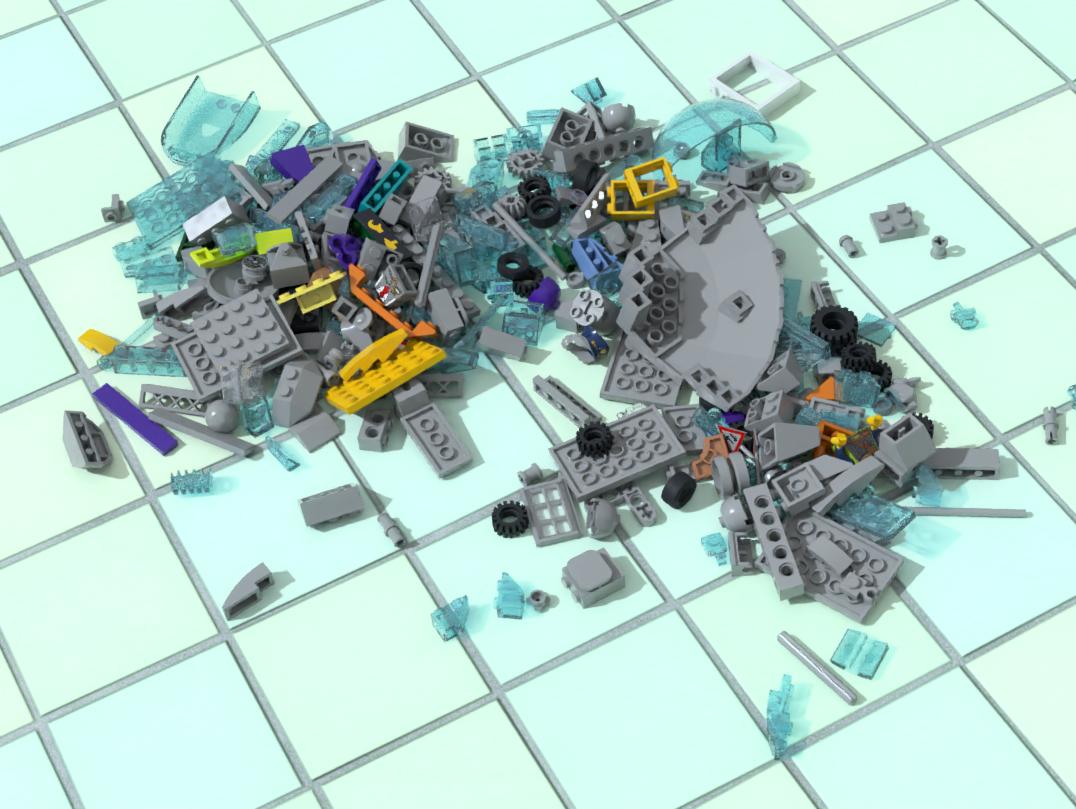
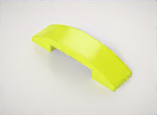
M252 232L236 237V242L210 251L205 247L190 252V256L202 268L224 266L236 262L257 250L256 238Z

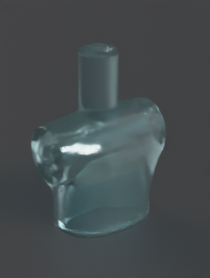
M959 302L953 303L955 310L950 312L951 320L963 330L976 328L979 320L976 317L975 308H963Z

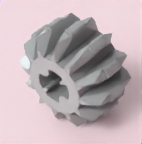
M510 193V195H503V198L498 199V203L513 219H520L525 216L527 203L522 195L519 196L518 193L511 195Z

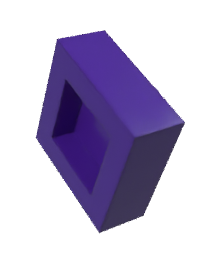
M740 410L721 413V420L728 426H732L733 422L738 424V420L744 421V413Z

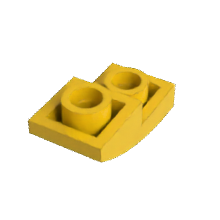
M94 329L87 330L77 339L90 351L96 349L105 358L112 355L118 350L117 346H120L119 343L109 336Z

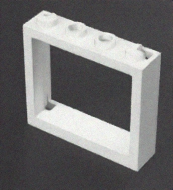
M749 50L708 78V91L747 116V118L758 123L800 93V80L753 50ZM749 67L782 89L759 105H756L724 83Z

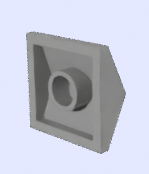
M320 409L288 428V431L309 453L341 435V431L330 415Z

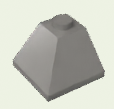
M791 349L770 363L757 382L756 388L758 390L769 392L784 390L785 393H788L790 390L794 391L800 387L803 373Z

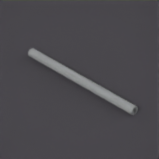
M497 201L493 203L492 207L562 281L565 280L567 275Z
M903 506L902 510L905 515L1026 517V509Z

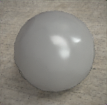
M215 400L207 407L205 412V421L208 427L218 433L230 432L236 427L239 420L238 409L229 400Z

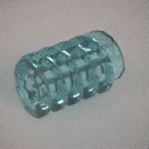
M203 468L200 469L199 474L196 473L195 469L192 470L191 475H189L188 470H185L184 475H181L180 470H177L176 476L171 472V489L174 495H178L180 491L185 495L187 490L190 494H193L195 489L197 493H202L203 488L208 493L213 487L211 468H208L206 474Z

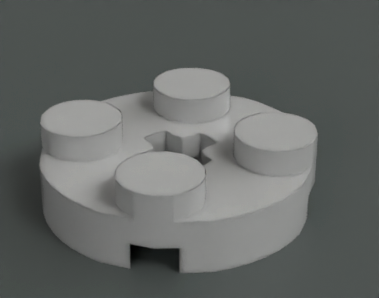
M784 162L783 165L778 167L775 165L769 173L770 187L794 194L797 192V189L803 186L805 173L795 163Z

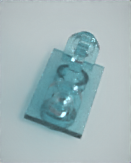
M136 236L131 241L120 242L112 247L116 261L120 262L133 258L131 255L132 251H134L135 256L148 253V250H150L146 236Z

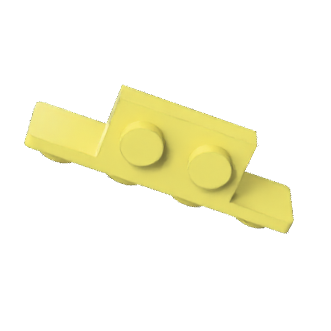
M340 270L329 274V279L323 280L322 277L313 281V285L310 287H306L305 284L296 288V293L290 295L287 292L280 295V299L276 302L279 305L296 297L304 314L337 300L338 298L331 282L347 274L346 272L340 273Z

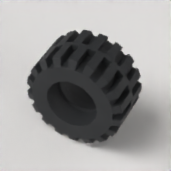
M841 305L823 306L821 310L817 309L815 314L811 316L810 341H812L811 344L813 347H816V350H822L824 354L831 353V355H835V353H838L840 355L843 347H847V344L852 345V342H857L858 318L852 310L848 311L847 307L842 308Z

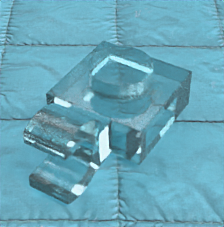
M717 532L701 537V544L707 556H714L718 566L727 564L725 560L727 545L721 533Z

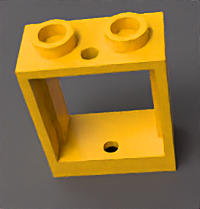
M665 156L624 170L623 178L636 208L677 195L679 183L677 178L673 177L671 173L673 172L672 165L666 161ZM661 169L669 188L643 197L635 177Z
M611 180V187H607V197H611V203H607V214H611V220L654 219V202L647 204V211H615V191L629 190L625 180ZM636 180L640 191H647V195L654 193V180Z

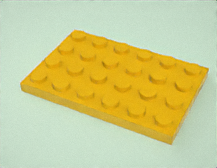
M411 339L406 343V346L401 349H395L384 363L379 359L376 360L375 364L369 367L366 372L360 370L359 374L351 377L347 382L343 380V383L339 386L329 388L327 393L322 396L327 403L351 415L443 360L447 355L444 350L419 339Z

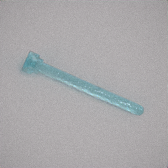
M157 311L119 346H130L153 326V318L162 315ZM118 348L114 349L109 355H102L96 361L101 370L106 372L113 366V360L120 355Z

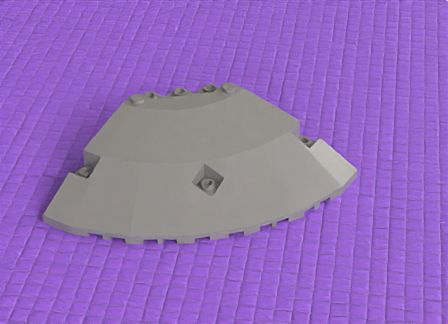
M735 184L722 191L718 198L707 204L704 210L693 216L687 222L684 229L652 253L642 244L628 253L618 277L624 284L617 298L622 308L616 320V323L628 335V342L642 356L677 384L682 385L687 381L695 389L697 396L725 412H728L748 397L772 362L784 322V279L779 269L780 262L776 257L775 242L773 238L770 239L766 232L767 227L761 223L758 217L759 213L752 201Z

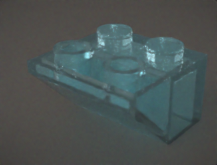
M508 299L503 316L502 332L527 340L525 345L537 346L546 320L545 305Z
M849 369L834 370V399L838 404L877 408L881 386L870 372L860 371V373H854Z

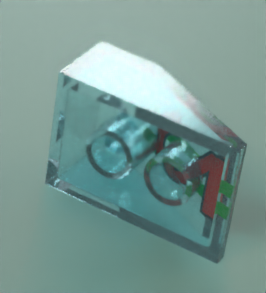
M740 119L713 135L701 152V166L706 170L722 172L727 169V159L730 156H741Z

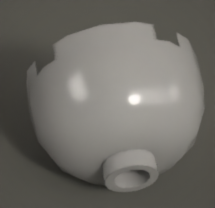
M622 103L612 104L605 107L604 112H601L604 126L615 134L630 130L636 121L635 108L630 104H627V107L622 106Z
M738 493L730 496L721 504V516L718 519L722 528L727 527L732 533H748L754 530V526L745 503L741 504L740 502L742 498Z
M592 498L590 502L594 503L592 507H588L586 529L591 528V534L587 535L590 538L597 539L608 537L614 532L616 526H619L620 515L617 514L614 504L608 500Z

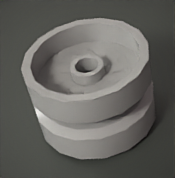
M741 452L729 453L727 460L722 455L711 458L712 477L719 498L725 500L733 496L734 492L742 496L743 489L750 487V479Z

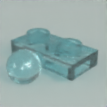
M699 406L695 410L691 421L694 422L696 427L703 430L708 437L721 434L717 426L722 425L719 423L722 419L721 410L711 408L707 412L702 406Z

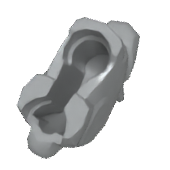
M904 377L894 378L891 382L892 385L884 390V397L890 399L902 413L917 409L916 391L912 386L920 382L921 377L909 379Z

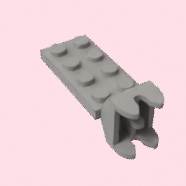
M413 377L408 380V386L410 387L408 391L403 390L401 386L392 390L395 398L394 414L439 479L473 462V457L434 402L430 403L426 389L418 379Z

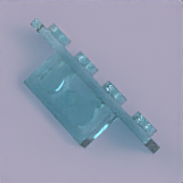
M256 206L250 207L249 221L251 224L248 225L247 232H252L255 235V233L291 228L293 241L300 243V227L287 221L279 225L266 217V211Z

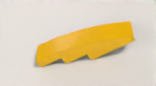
M401 328L369 345L351 359L338 372L339 375L347 382L359 368L366 372L377 358L384 363L408 336L407 332Z

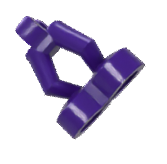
M338 233L332 236L328 243L335 254L339 253L337 259L341 266L349 269L351 263L355 265L358 262V255L361 250L360 245L364 244V241L361 237L356 239L354 236Z

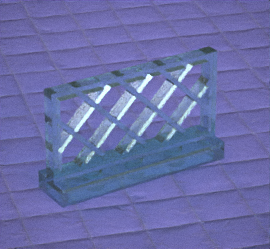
M783 315L784 322L779 337L788 336L790 340H778L773 360L786 352L779 351L780 346H789V349L792 350V345H802L803 349L792 351L794 355L803 354V359H799L797 362L799 365H803L801 371L804 375L820 360L824 359L827 361L831 357L829 343ZM806 354H816L814 358L806 359Z

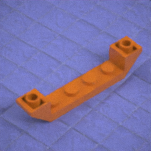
M352 263L349 265L351 292L396 330L403 328L408 334L406 337L408 340L438 337V333L435 331L437 328L431 322L425 323L421 320L415 329L411 331L413 327L405 321L402 324L398 320L399 316L392 310L386 311L383 308L385 305L377 298L375 301L369 297L371 294L362 287L368 280V277L365 275L366 271L360 265L356 267Z

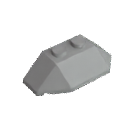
M296 357L285 364L273 396L272 425L289 428L312 413L324 379L312 359Z
M65 410L62 441L72 467L103 468L113 460V456L103 431L93 421L86 418L87 415L84 412Z

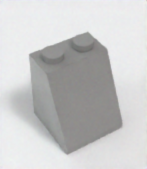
M775 422L758 434L760 472H766L776 466H781L791 462V460L801 458L820 446L821 435L819 434V426Z

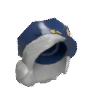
M588 326L584 327L583 333L567 335L561 342L562 347L574 354L578 360H582L583 364H588L592 361L596 362L597 357L600 355L607 356L610 349L606 341L593 328Z

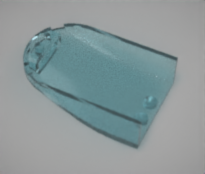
M197 75L162 131L161 145L167 158L177 165L194 167L206 164L219 156L241 138L259 113L261 106L255 92L251 91L246 101H241L206 91L200 76Z

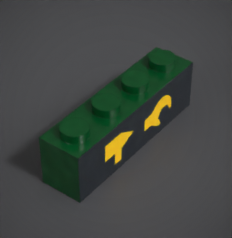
M371 208L353 214L350 228L363 241L367 237L402 253L403 257L400 264L412 261L413 254Z

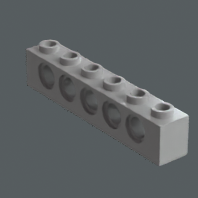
M642 126L556 150L554 155L558 172H565V175L575 173L577 165L582 159L597 162L598 166L604 165L605 161L608 160L614 162L620 160L619 157L622 156L627 158L634 156L636 152H649V149L655 147L651 127Z
M767 483L743 489L744 501L780 601L804 595V586L807 585L804 574L799 573L800 563L798 557H793L794 547L791 539L787 540L786 538L788 534L785 523H781L779 519L782 516L779 506L774 505L776 500L773 490L768 489Z

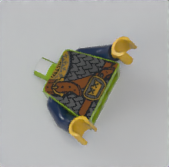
M880 415L869 416L867 423L871 427L867 426L848 437L843 433H837V437H832L831 443L834 445L831 448L836 458L855 465L871 455L874 457V453L879 450L878 427L882 425L883 417Z

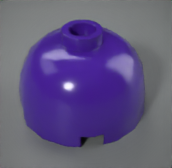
M548 276L540 283L541 286L532 292L526 302L527 306L538 313H547L551 309L555 311L561 304L559 301L561 289Z

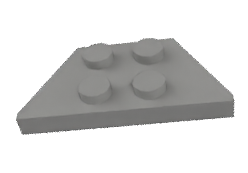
M368 140L335 144L330 155L342 162L343 166H346L353 159H361L369 163L371 158L376 159L378 162L381 160V156L372 148Z

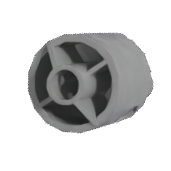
M584 289L579 292L570 309V315L578 324L583 327H591L602 336L612 333L618 327L616 323L620 313L618 304L595 290Z

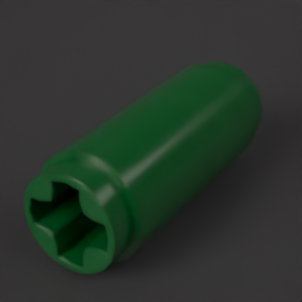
M556 241L552 245L555 256L567 273L574 272L577 269L575 259L563 241Z

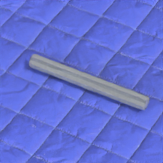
M786 631L778 634L777 641L848 705H853L857 701L858 696Z

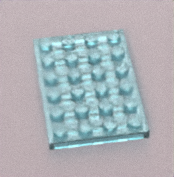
M214 149L127 201L126 204L147 247L153 250L184 231L183 223L222 197L226 196L234 201L241 197V194L218 152Z

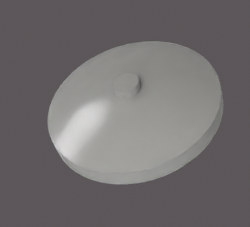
M242 261L215 267L206 278L208 294L215 301L224 305L256 288L263 298L270 295L276 298L280 292V288L273 289L268 267V275L264 277V280L250 281L242 276Z

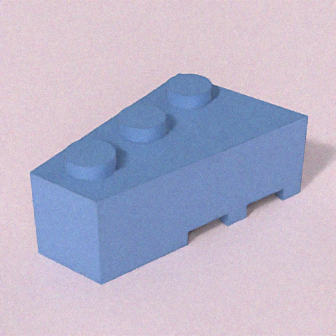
M591 236L573 240L572 256L593 290L597 291L624 284L618 278L623 265L617 261L615 255L611 256L605 251L606 248Z

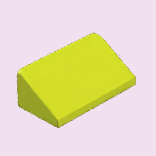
M291 228L255 233L256 249L259 255L266 254V251L274 245L294 242Z

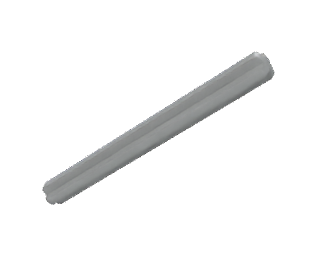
M440 223L434 224L417 290L418 294L414 303L418 308L425 307L444 229Z

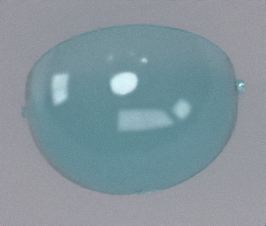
M729 98L702 100L685 107L667 121L655 140L651 161L665 156L666 161L670 162L673 167L685 154L699 144L720 133L740 126H748L764 135L770 143L775 142L777 134L764 114L745 102ZM661 169L652 172L654 180L665 181Z

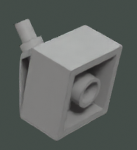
M295 242L281 243L272 246L266 251L273 289L309 283L308 267L302 244Z

